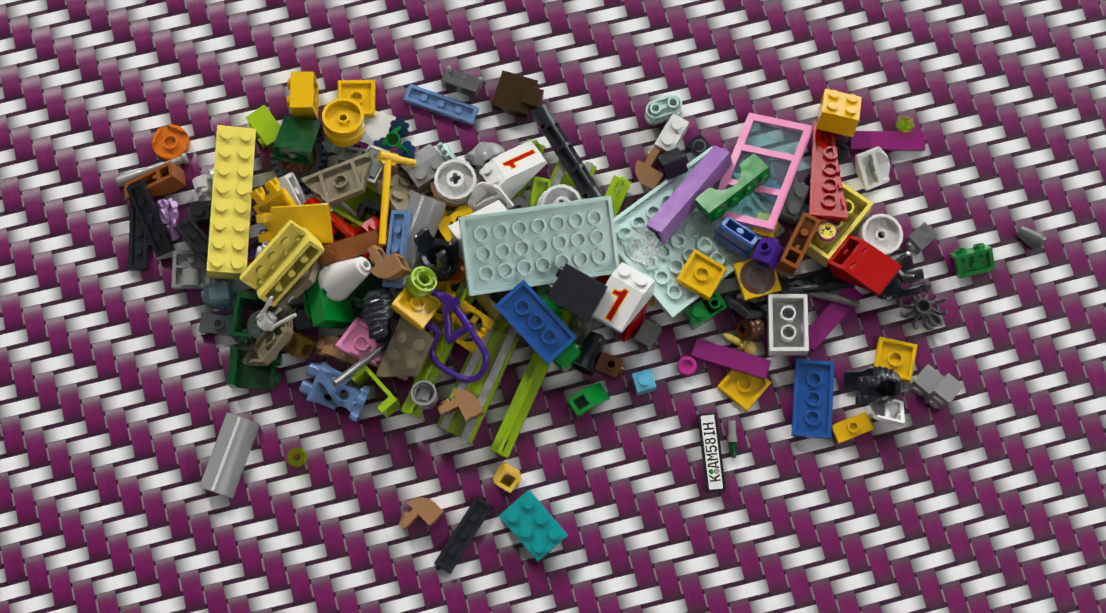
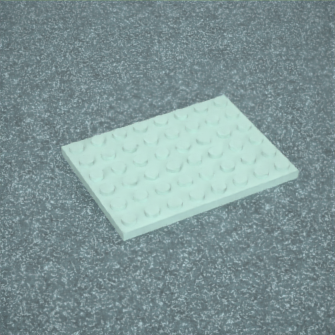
M712 146L687 164L688 172L669 180L666 179L614 218L619 259L628 266L655 280L652 298L670 319H673L700 298L699 295L675 282L694 249L727 267L721 279L722 281L734 272L732 265L746 261L753 256L758 245L756 243L754 249L745 260L737 257L732 251L713 240L723 221L716 219L711 223L697 209V206L665 244L649 236L646 224L713 148ZM734 172L732 179L739 180V176ZM722 177L713 186L712 189H718ZM753 193L743 198L736 207L730 208L727 211L757 218L759 212L771 215ZM779 222L775 239L785 232V229ZM745 226L746 228L752 231V227Z

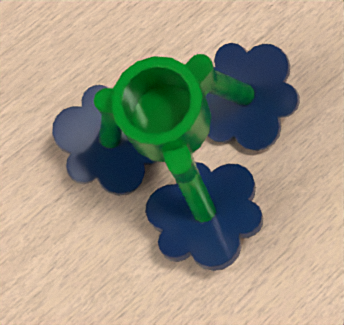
M398 117L396 121L392 120L390 122L391 127L386 137L380 138L379 141L375 140L373 145L385 150L397 147L398 150L396 152L399 156L414 159L416 147L410 141H405L401 144V136L406 137L409 134V123L405 122L404 118Z

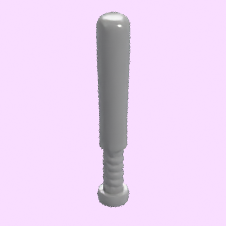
M186 153L181 154L178 158L169 160L176 165L189 163ZM162 161L117 176L115 183L118 187H123L124 183L169 161Z

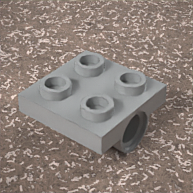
M173 250L171 288L211 289V278H206L207 267L192 250Z

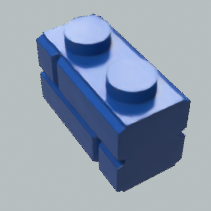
M727 216L719 226L713 240L732 251L737 257L745 260L754 249L760 236Z

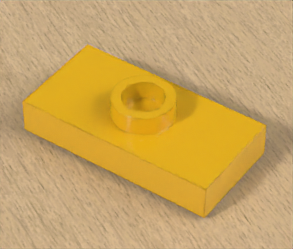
M866 412L832 425V432L837 444L874 430L873 424L869 416L866 415Z

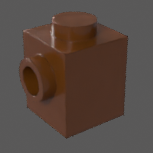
M602 351L594 372L616 381L617 376L621 377L625 366L622 365L623 359Z

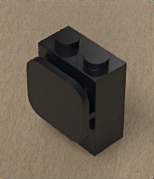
M566 263L564 267L560 266L555 275L558 277L555 284L551 283L546 290V294H548L547 300L589 323L608 286Z

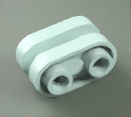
M668 95L649 102L646 106L645 121L651 126H656L668 122L673 113L679 116L682 107L681 98L677 95Z

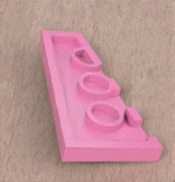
M356 317L334 348L360 360L381 343H376V339H369V326L359 317ZM386 350L368 364L379 368ZM396 376V377H398V378H400V379L406 381L410 376Z

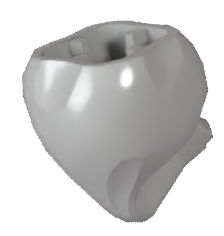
M480 142L472 151L464 156V159L469 163H474L480 172L483 166L493 157L506 151L499 144Z

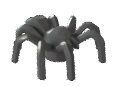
M931 283L927 285L925 298H922L920 294H915L918 299L914 298L915 302H911L913 305L903 304L902 298L898 301L899 305L903 308L914 309L906 315L902 311L900 312V317L909 318L916 314L912 322L914 330L920 329L916 326L920 316L924 328L930 331L933 327L943 326V319L939 315L949 313L948 310L941 312L932 307L933 304L947 301V297L929 301ZM925 316L927 317L929 325H931L929 327L926 324Z

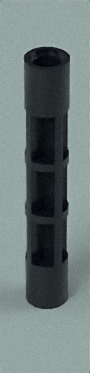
M544 104L537 107L531 115L542 130V133L577 187L582 198L588 199L604 196L548 105Z

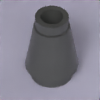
M1024 226L1020 228L1016 235L1033 250L1037 249L1038 251L1047 239V237L1043 236L1044 233L1025 228Z

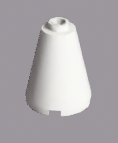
M358 257L326 265L319 271V285L321 289H325L328 298L333 301H342L371 273V264L366 258Z

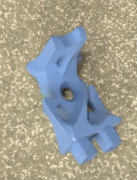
M311 363L306 374L314 377L315 380L313 383L303 380L299 391L308 395L306 400L322 404L331 409H335L336 406L345 407L351 412L349 418L357 422L371 387L368 385L358 387L354 383L347 382L351 380V377L338 387H334L332 385L334 379L332 378L338 377L342 372L337 371L326 363H322L321 366ZM340 391H346L348 398H341ZM329 394L332 400L325 399L324 395Z

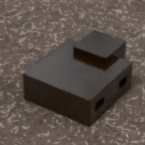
M503 70L491 106L494 110L527 119L530 110L534 111L537 107L541 106L544 90L538 89V80Z

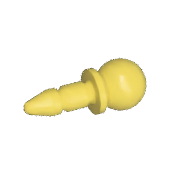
M723 334L727 341L738 346V350L751 355L756 353L757 345L754 341H744L736 336L734 337L732 334Z

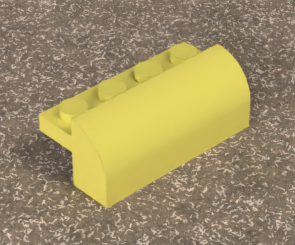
M289 220L239 277L242 282L256 290L261 300L267 302L269 297L273 296L270 305L274 307L325 250L321 242L304 226L300 227L292 220Z

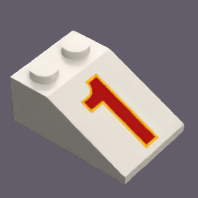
M530 140L493 157L483 166L480 173L487 183L498 185L507 197L511 199L547 164V161Z
M622 262L607 281L606 286H608V289L592 317L622 333L653 296L655 280Z

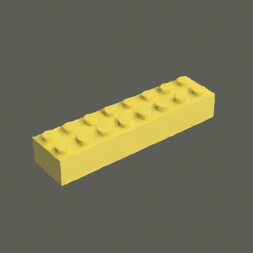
M217 125L206 278L240 280L239 276L247 269L252 198L249 193L252 192L256 129Z

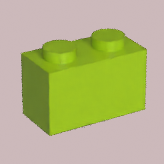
M263 105L246 117L249 123L246 126L256 129V133L259 136L258 142L263 148L267 147L271 152L281 126L266 106Z

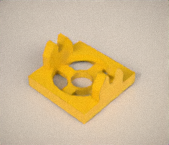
M463 300L460 308L464 314H474L469 321L474 325L476 333L483 341L496 322ZM453 311V313L451 314L452 331L455 332V322L461 327L463 325L461 324L460 320ZM479 318L483 323L481 332L476 329L475 324ZM468 333L454 341L472 354L478 348L474 341H463L466 336H470Z

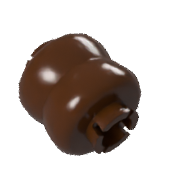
M742 318L736 325L737 334L744 341L760 338L765 329L761 319Z

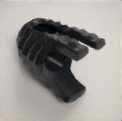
M427 226L422 228L413 239L418 247L417 251L422 265L430 268L435 273L437 280L449 279L455 274L458 267V240L452 238L448 242L435 239L430 234Z
M910 251L900 255L899 258H895L894 261L902 266L880 296L874 295L880 300L889 301L927 291L926 282L916 284L904 290L901 284H911L924 279L923 269L904 273L914 266Z
M385 288L371 289L365 294V298L362 300L363 305L361 306L362 321L369 326V339H376V343L386 341L385 336L389 335V318L393 336L401 316L390 307L395 300V295Z
M871 366L859 371L845 370L843 379L844 389H855L863 393L856 394L855 404L876 405L887 403L888 401H893L901 393V377L893 369Z

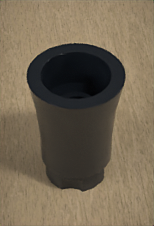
M593 331L589 332L580 346L581 356L572 365V368L582 374L593 375L597 361L606 343L603 335Z

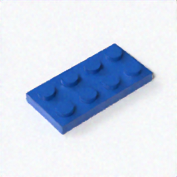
M524 279L494 306L547 365L577 338Z
M795 359L791 436L831 439L834 362Z

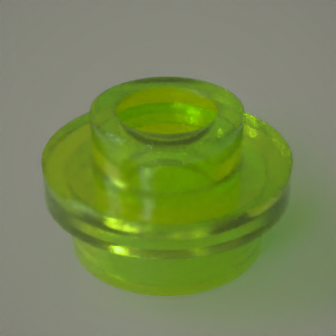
M899 117L895 126L902 132H908L914 128L915 124L910 117Z
M299 447L292 448L287 454V461L293 467H300L307 460L306 452ZM296 454H300L301 456L300 460L298 461L294 460V456Z

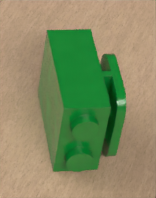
M317 275L315 283L302 293L305 313L312 320L313 327L344 329L350 326L355 320L352 302L349 300L350 295L342 301H333L328 298L325 289H321L319 285V275Z

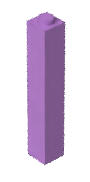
M716 145L713 146L646 224L649 236L664 244L697 206L695 198L709 187L713 188L732 165L731 155L727 149Z

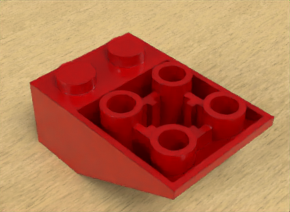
M850 234L827 262L833 276L879 296L902 267L865 240Z

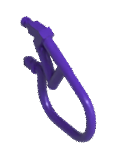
M434 289L431 296L438 298L440 302L445 304L442 307L446 342L451 344L468 333L479 348L483 362L479 372L473 376H463L443 365L438 360L435 351L442 329L436 323L428 321L424 328L434 332L432 337L435 339L429 351L430 359L437 369L460 382H477L486 374L489 367L490 358L488 350L460 308L459 304L461 303L458 298ZM451 310L454 311L463 325L455 332L452 331Z

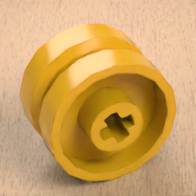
M337 98L330 101L324 107L322 112L324 135L329 142L339 147H350L357 144L363 138L365 133L364 114L360 104L352 99Z

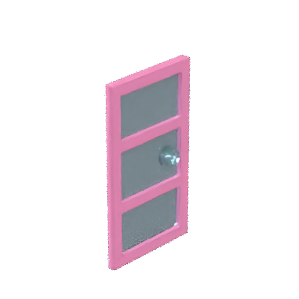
M749 113L731 155L732 165L723 175L717 190L731 188L739 181L741 177L739 164L753 153L769 167L771 177L765 184L756 188L750 196L743 198L736 207L730 208L718 220L724 221L729 216L743 226L773 232L813 131V126Z

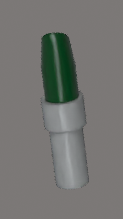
M730 420L728 421L727 435L729 452L732 458H736L738 442L736 421Z

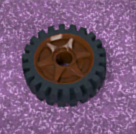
M318 137L313 147L312 166L274 160V149L272 148L271 165L275 174L280 178L293 172L300 187H307L301 178L326 169L328 166L326 149Z

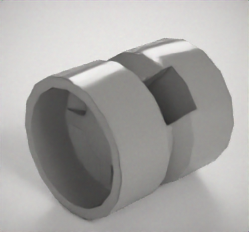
M421 380L413 385L411 397L414 404L422 410L432 409L438 402V393L435 386L426 380Z

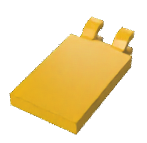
M276 177L263 184L270 192L268 195L265 194L262 186L249 193L257 203L253 208L258 215L259 213L270 212V208L273 206L296 205L286 188L280 190V184ZM269 222L263 223L267 230L270 231Z
M329 203L273 206L270 208V212L256 215L257 223L269 222L270 231H264L258 235L259 242L271 241L289 220H292L300 227L304 226L321 243L333 242Z

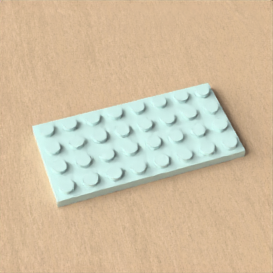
M611 196L458 217L469 296L512 290L523 279L530 287L555 283L558 278L555 276L560 266L564 267L566 263L590 277L613 274L620 265Z

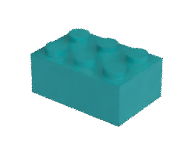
M530 490L499 515V518L537 562H540L568 537V534Z

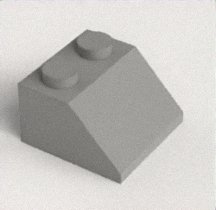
M431 144L415 153V167L399 164L419 194L430 188V182L434 181L437 168L443 162H446Z

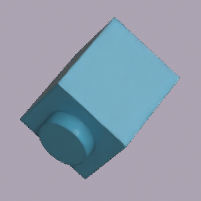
M651 368L631 375L636 396L655 391L656 384Z

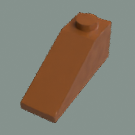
M172 161L124 183L125 198L128 201L131 198L126 187L141 180H145L152 197L171 194L186 187L184 170Z
M803 212L776 268L793 276L821 222L820 219Z
M377 229L323 244L322 246L325 251L319 256L322 266L369 253L368 248L372 245L382 248V246L378 245L379 235Z

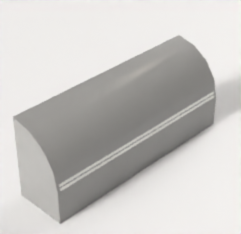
M413 191L406 207V211L412 212L406 262L411 271L423 266L419 259L418 247L413 241L415 235L427 226L430 234L435 237L447 205Z
M227 412L201 480L200 488L233 499L260 424Z

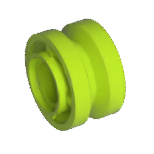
M424 266L415 268L406 279L407 290L417 298L427 297L437 285L435 273L430 268Z

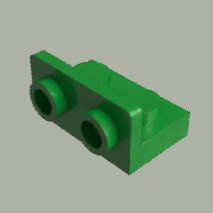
M984 243L974 244L972 248L968 249L958 248L955 249V252L949 253L950 258L954 259L956 276L959 279L996 269L992 247Z

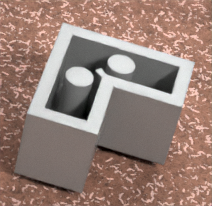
M929 364L923 367L909 384L917 395H923L928 400V404L936 409H942L950 404L964 387L963 384L949 373L942 376Z

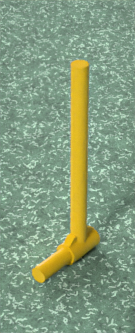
M380 150L377 160L384 165L378 245L386 246L391 167L397 163L415 167L416 160Z

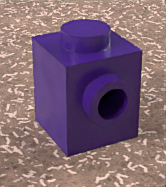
M761 237L752 256L753 260L760 266L775 270L784 252L783 247L779 244L780 241L769 237V239Z

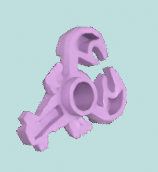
M172 198L158 200L156 207L163 224H167L166 229L171 240L175 241L180 237L174 230V226L177 225L176 223L179 219L178 204Z

